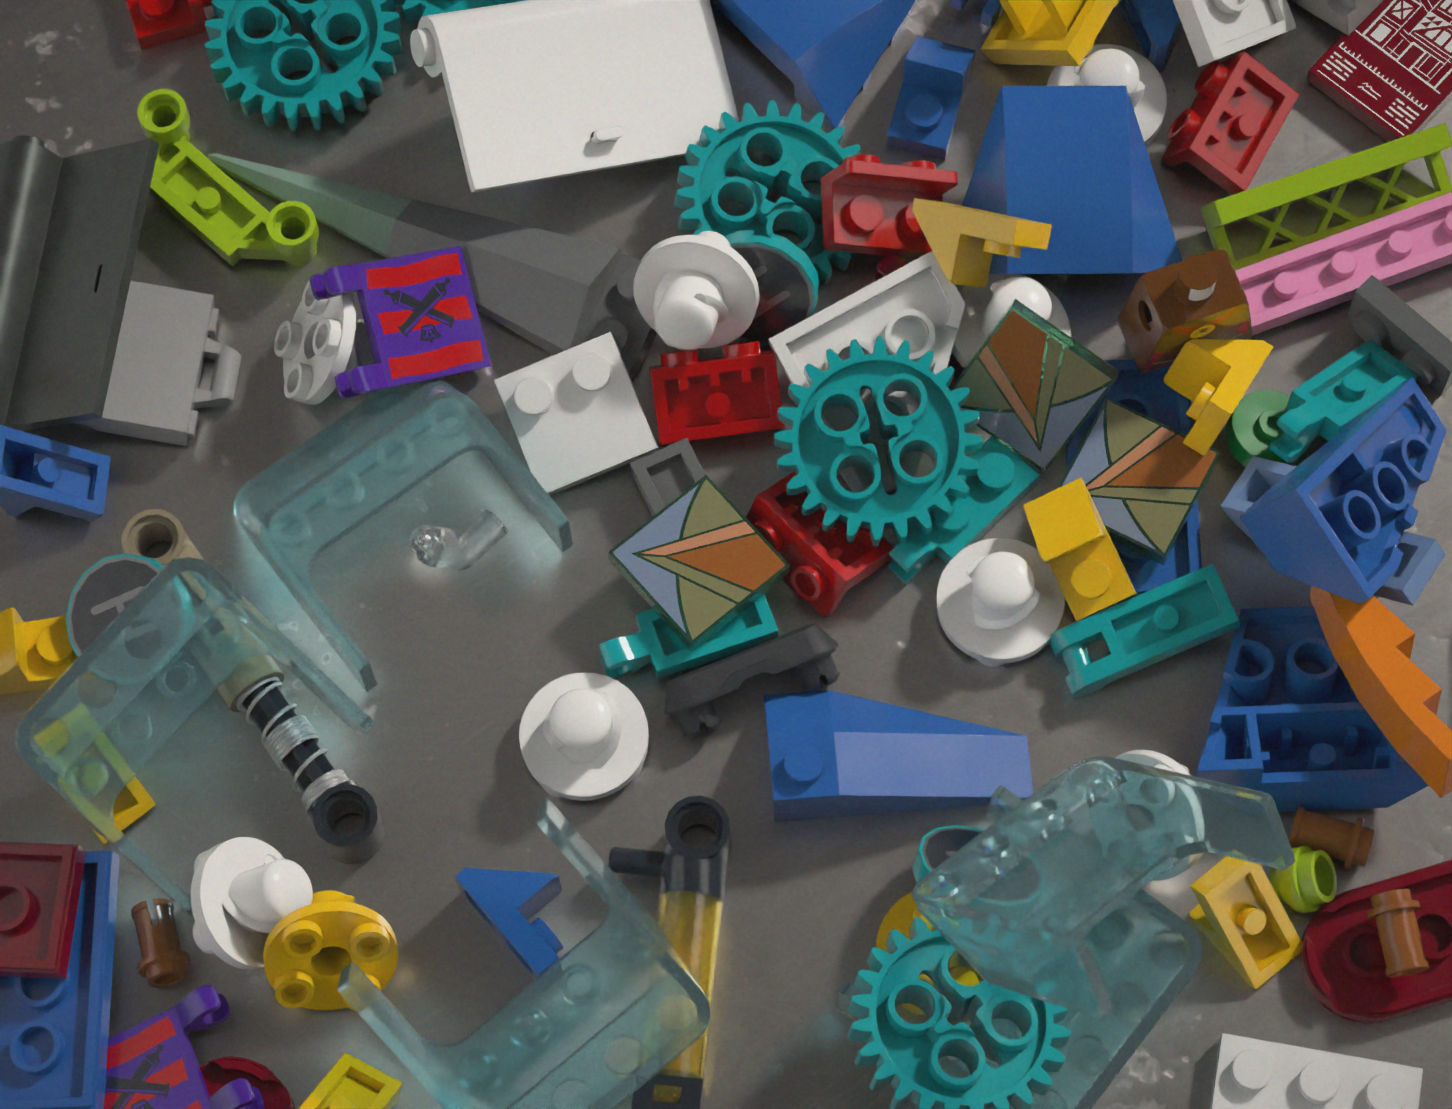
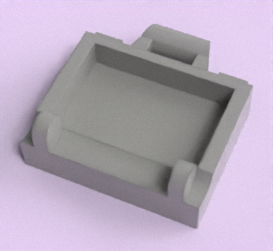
M130 281L102 418L73 423L90 426L96 431L187 446L188 439L194 440L198 422V411H194V409L218 408L232 404L242 358L236 350L209 338V336L215 337L219 318V309L214 308V295ZM204 358L216 360L210 391L198 389Z

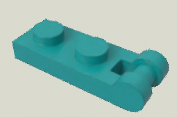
M1212 563L1067 625L1050 635L1049 644L1055 657L1064 659L1070 673L1065 680L1072 696L1080 698L1099 691L1110 682L1240 627V622ZM1103 638L1111 655L1093 662L1086 647Z

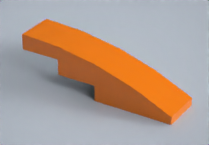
M1311 585L1309 597L1328 646L1357 699L1400 756L1440 798L1444 797L1452 791V730L1436 716L1442 689L1410 660L1415 633L1374 595L1369 600L1358 604Z

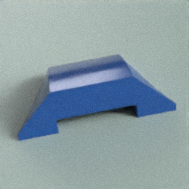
M710 0L713 16L719 12L725 15L794 83V95L814 115L819 112L824 113L823 124L832 131L843 124L845 113L859 91H863L871 79L873 68L886 47L892 45L919 0Z
M1126 86L1000 87L976 159L977 162L961 206L1051 224L1052 228L1047 250L1022 246L1020 258L993 253L989 274L1147 273L1183 261Z
M1313 606L1248 608L1240 610L1238 617L1240 627L1235 629L1220 692L1211 717L1204 751L1201 754L1196 779L1256 813L1297 811L1299 806L1304 807L1308 811L1388 808L1429 786L1394 749L1357 699L1328 646Z

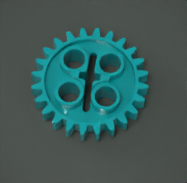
M212 0L211 4L218 19L205 21V27L209 39H211L205 43V49L209 61L214 62L210 66L216 83L224 82L222 86L229 102L241 98L240 104L244 115L247 117L262 107V115L266 126L270 127L273 125L280 114L286 115L290 131L297 129L301 117H310L314 129L321 130L323 114L329 112L342 124L345 122L344 106L350 103L356 109L364 112L367 108L363 93L368 91L382 96L384 88L379 75L395 76L397 72L392 56L402 54L400 36L397 35V33L402 31L399 13L394 12L396 10L394 0H317L310 4L298 3L300 0ZM273 2H279L287 10L291 21L299 33L293 35L288 18L283 12L281 13L272 5ZM269 29L273 31L264 38H251L259 30ZM344 36L358 37L348 45L334 44ZM315 39L320 57L337 70L335 73H330L324 68L308 41ZM305 70L310 72L300 80L286 79L295 71Z
M775 100L769 101L765 116L759 117L750 103L744 104L741 122H737L725 111L721 113L718 125L720 133L705 125L701 129L699 138L702 146L689 144L685 160L689 165L679 167L676 182L684 187L676 191L674 206L687 209L680 214L679 230H696L693 235H698L704 231H713L723 236L737 231L755 230L753 235H761L768 238L770 233L774 234L778 230L788 229L794 231L802 240L796 246L807 254L817 270L819 282L826 285L829 283L832 274L831 264L845 271L849 266L852 256L849 252L824 250L823 224L818 225L813 221V219H822L821 195L808 192L802 183L808 180L821 182V178L841 165L846 157L859 155L861 147L859 144L845 148L840 147L845 131L842 126L833 129L827 134L822 131L821 127L824 120V113L822 112L817 113L809 123L802 121L801 106L798 103H795L791 108L788 117L779 115ZM753 152H763L770 155L776 164L764 167L752 162L748 155ZM734 172L737 176L727 177L726 173ZM774 193L781 195L776 203L768 201ZM725 201L739 202L746 208L748 213L742 216L728 215L720 208L719 204Z
M877 337L873 354L864 355L857 340H851L849 359L844 361L831 348L826 350L827 370L825 372L809 363L804 367V375L810 385L809 388L797 384H790L788 387V396L798 405V408L779 407L778 420L792 427L790 430L774 433L775 446L792 450V452L777 459L778 471L797 473L786 484L788 496L806 491L808 496L802 505L801 513L804 516H808L822 508L826 512L822 530L827 533L839 520L847 523V541L851 543L857 537L861 527L869 529L873 546H879L883 530L892 528L900 543H906L908 524L912 522L923 533H930L932 523L929 513L933 510L940 516L949 519L952 516L953 508L946 496L949 494L957 498L966 499L970 489L958 475H977L980 465L974 459L964 455V453L980 450L983 444V437L965 433V430L978 424L980 419L979 411H960V407L969 399L970 389L963 387L950 391L948 386L952 381L955 369L950 366L935 375L930 371L934 352L929 350L917 362L910 360V344L906 340L899 346L896 355L887 354L883 337ZM863 388L869 389L872 393L877 425L883 439H890L886 459L897 492L893 495L887 494L884 490L876 447L874 444H866L868 442L870 423L859 393ZM895 391H904L916 398L919 408L908 416H897L886 408L883 401L889 394ZM833 406H843L849 408L855 414L857 422L846 431H835L829 429L824 424L821 418L822 414ZM911 451H920L932 459L935 469L924 477H913L902 470L899 460ZM849 466H858L870 473L873 483L868 489L853 493L840 486L837 476L843 469Z
M943 911L940 913L934 931H930L926 923L920 917H916L909 930L910 940L901 932L893 929L890 931L886 941L888 952L880 948H872L866 961L872 971L859 970L853 984L863 994L851 996L847 1007L848 1013L862 1019L851 1024L847 1036L848 1040L868 1043L859 1050L855 1064L857 1067L877 1066L878 1069L869 1085L870 1089L874 1091L890 1084L896 1090L890 1103V1109H898L908 1100L917 1104L916 1109H1010L1009 1104L1015 1109H1030L1034 1103L1031 1091L1042 1096L1046 1095L1053 1083L1047 1072L1058 1073L1066 1059L1055 1048L1065 1047L1072 1031L1055 1023L1065 1019L1070 1010V1003L1050 1000L1058 991L1062 979L1060 976L1041 978L1039 975L1048 958L1045 953L1034 955L1028 959L1021 954L1027 940V936L1024 933L1015 937L1008 944L1001 940L1003 921L997 919L991 925L988 932L984 933L978 931L975 913L969 912L962 928H954L947 911ZM953 966L966 967L975 973L979 984L974 986L959 984L951 977L948 969ZM927 975L933 981V986L926 981L920 980L919 976ZM905 1003L913 1004L924 1012L927 1021L922 1024L905 1022L899 1017L895 1006ZM949 1016L956 1021L965 1017L971 1024L968 1026L966 1023L960 1022L953 1026L948 1022L947 1018ZM1001 1018L1012 1021L1020 1029L1022 1037L1019 1039L1001 1037L994 1030L991 1021ZM946 1056L960 1059L966 1064L970 1076L954 1078L947 1075L940 1067L938 1059ZM985 1056L989 1060L999 1063V1068H991L986 1063Z

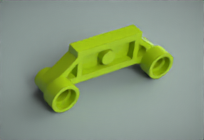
M157 89L142 98L137 109L139 122L144 134L159 144L149 190L151 196L232 267L241 258L285 260L294 266L306 265L315 258L318 251L319 228L314 212L309 206L299 201H285L275 206L269 212L189 142L190 116L185 101L177 92L169 89Z

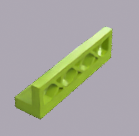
M1446 123L1202 206L1200 210L1214 250L1225 249L1236 271L1451 193L1452 184L1441 151L1452 147V140ZM1424 157L1435 192L1415 198L1395 188L1394 185L1404 165ZM1391 169L1385 182L1372 176ZM1356 180L1380 192L1370 214L1361 218L1337 207L1347 184ZM1334 188L1328 202L1315 195ZM1389 197L1402 203L1383 210ZM1302 200L1323 211L1312 235L1301 237L1280 226L1291 202ZM1277 208L1271 221L1257 215ZM1332 216L1346 222L1326 229ZM1245 219L1266 230L1256 253L1235 261L1224 225ZM1275 235L1288 241V243L1269 249Z

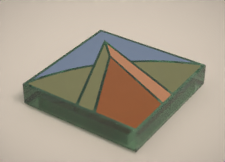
M1014 299L951 384L949 390L968 387L971 391L970 396L964 405L960 407V411H979L980 419L976 426L1045 473L1117 380L1120 371L1020 301Z
M1106 397L1058 488L1081 477L1111 540L1164 565L1219 460L1221 451L1210 447L1206 455L1203 456L1183 444L1187 435Z
M707 475L608 552L609 561L691 652L790 573V565Z

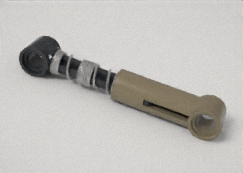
M147 509L135 514L126 523L122 532L121 546L124 553L144 556L147 548L155 542L169 541L173 543L165 555L152 559H155L160 564H165L177 573L181 582L186 580L210 615L209 618L202 621L191 606V629L189 636H184L183 642L228 708L234 713L247 711L245 716L246 722L259 728L262 733L261 744L267 749L274 763L281 770H288L293 777L292 789L303 793L301 802L307 807V816L314 825L325 851L334 860L345 864H359L371 859L380 850L385 838V826L373 797L364 788L359 787L355 781H349L343 770L334 769L325 756L328 748L320 749L317 745L319 735L311 727L309 720L304 715H297L294 711L297 708V704H289L280 691L285 674L185 533L180 520L172 513L162 509ZM347 813H358L365 817V822L357 833L350 836H341L333 832L335 822Z

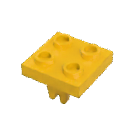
M999 0L1004 9L980 49L993 64L1080 66L1084 58L1091 51L1094 41L1112 9L1120 0Z

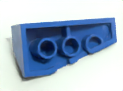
M1413 377L1398 385L1269 488L1239 518L1249 531L1255 545L1263 552L1276 572L1360 604L1369 600L1399 568L1404 554L1398 548L1404 530L1414 525L1418 510L1412 506L1419 485L1430 480L1447 429Z
M831 690L764 695L774 822L1033 802L1034 800L1026 735Z

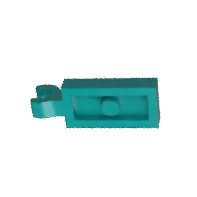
M1369 339L1291 391L1286 406L1287 412L1277 422V426L1285 432L1278 439L1270 443L1269 449L1287 463L1297 460L1319 434L1326 440H1331L1402 382L1411 377L1416 381L1418 373Z
M993 434L982 445L980 450L975 451L970 456V458L980 464L977 475H958L970 488L966 499L957 498L949 494L946 496L953 508L952 516L946 519L932 510L929 513L932 528L928 534L923 533L914 522L909 523L908 529L913 534L907 536L906 543L899 542L889 553L893 561L888 565V569L904 584H908L936 555L948 564L962 549L978 542L1038 485L1040 475L996 435Z
M730 582L729 584L751 592L740 602L709 589L708 591L736 605L693 640L686 623L681 599L678 600V605L686 633L662 606L637 613L636 624L639 632L614 638L599 645L602 653L600 660L606 676L617 680L636 672L642 666L651 662L656 678L660 679L736 654L778 637L779 631L762 586L760 585L755 590H751Z

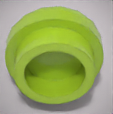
M1308 846L1294 847L1288 852H1284L1279 858L1277 866L1270 871L1268 878L1280 902L1289 905L1291 909L1300 913L1318 911L1323 903L1331 902L1334 899L1337 891L1336 871L1331 858L1325 851H1313Z

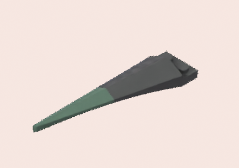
M208 154L211 161L224 173L281 202L299 201L306 204L314 212L317 221L387 259L461 246L477 310L551 355H556L611 332L633 383L657 335V332L642 317L634 298V278L641 260L622 254L621 249L618 247L226 155Z

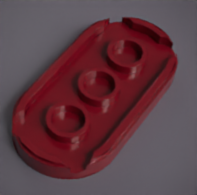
M1452 859L1342 892L1336 895L1331 902L1324 903L1308 923L1301 941L1303 944L1300 953V966L1308 988L1325 1008L1337 1016L1350 1021L1381 1023L1452 1002ZM1409 889L1412 900H1417L1420 904L1421 909L1415 912L1425 958L1429 963V969L1413 975L1389 978L1385 970L1387 967L1376 921L1368 919L1367 911L1373 909L1370 900L1372 896L1391 890Z

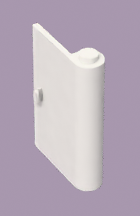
M526 0L422 16L418 23V29L413 30L411 33V52L416 65L424 67L427 74L431 77L443 76L471 193L685 156L689 144L702 146L699 138L701 129L705 125L720 133L718 125L721 113L726 111L739 122L710 0Z

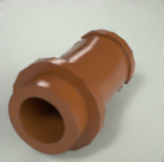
M1299 806L1287 846L1292 848L1308 846L1313 851L1323 850L1329 857L1345 861L1344 868L1350 870L1352 864L1365 867L1375 829L1363 826L1364 819L1357 818L1355 824L1308 811L1304 807Z
M1409 889L1391 890L1372 896L1370 900L1373 909L1367 911L1369 920L1376 921L1387 967L1385 969L1387 977H1403L1428 970L1429 963L1425 958L1415 912L1421 909L1419 901L1412 900Z
M155 898L153 903L158 921L157 925L153 926L146 901L136 904L131 909V917L135 923L142 960L137 966L138 973L142 977L147 978L149 986L160 988L172 986L183 981L187 977L186 968L190 965L191 959L186 951L181 950L173 913V902L167 898Z

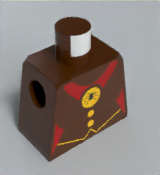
M1215 249L1201 255H1191L1183 261L1145 273L1137 280L1117 319L1140 375L1172 365L1184 344L1189 340H1246L1252 337L1249 303L1225 249ZM1153 321V325L1151 328L1148 323Z

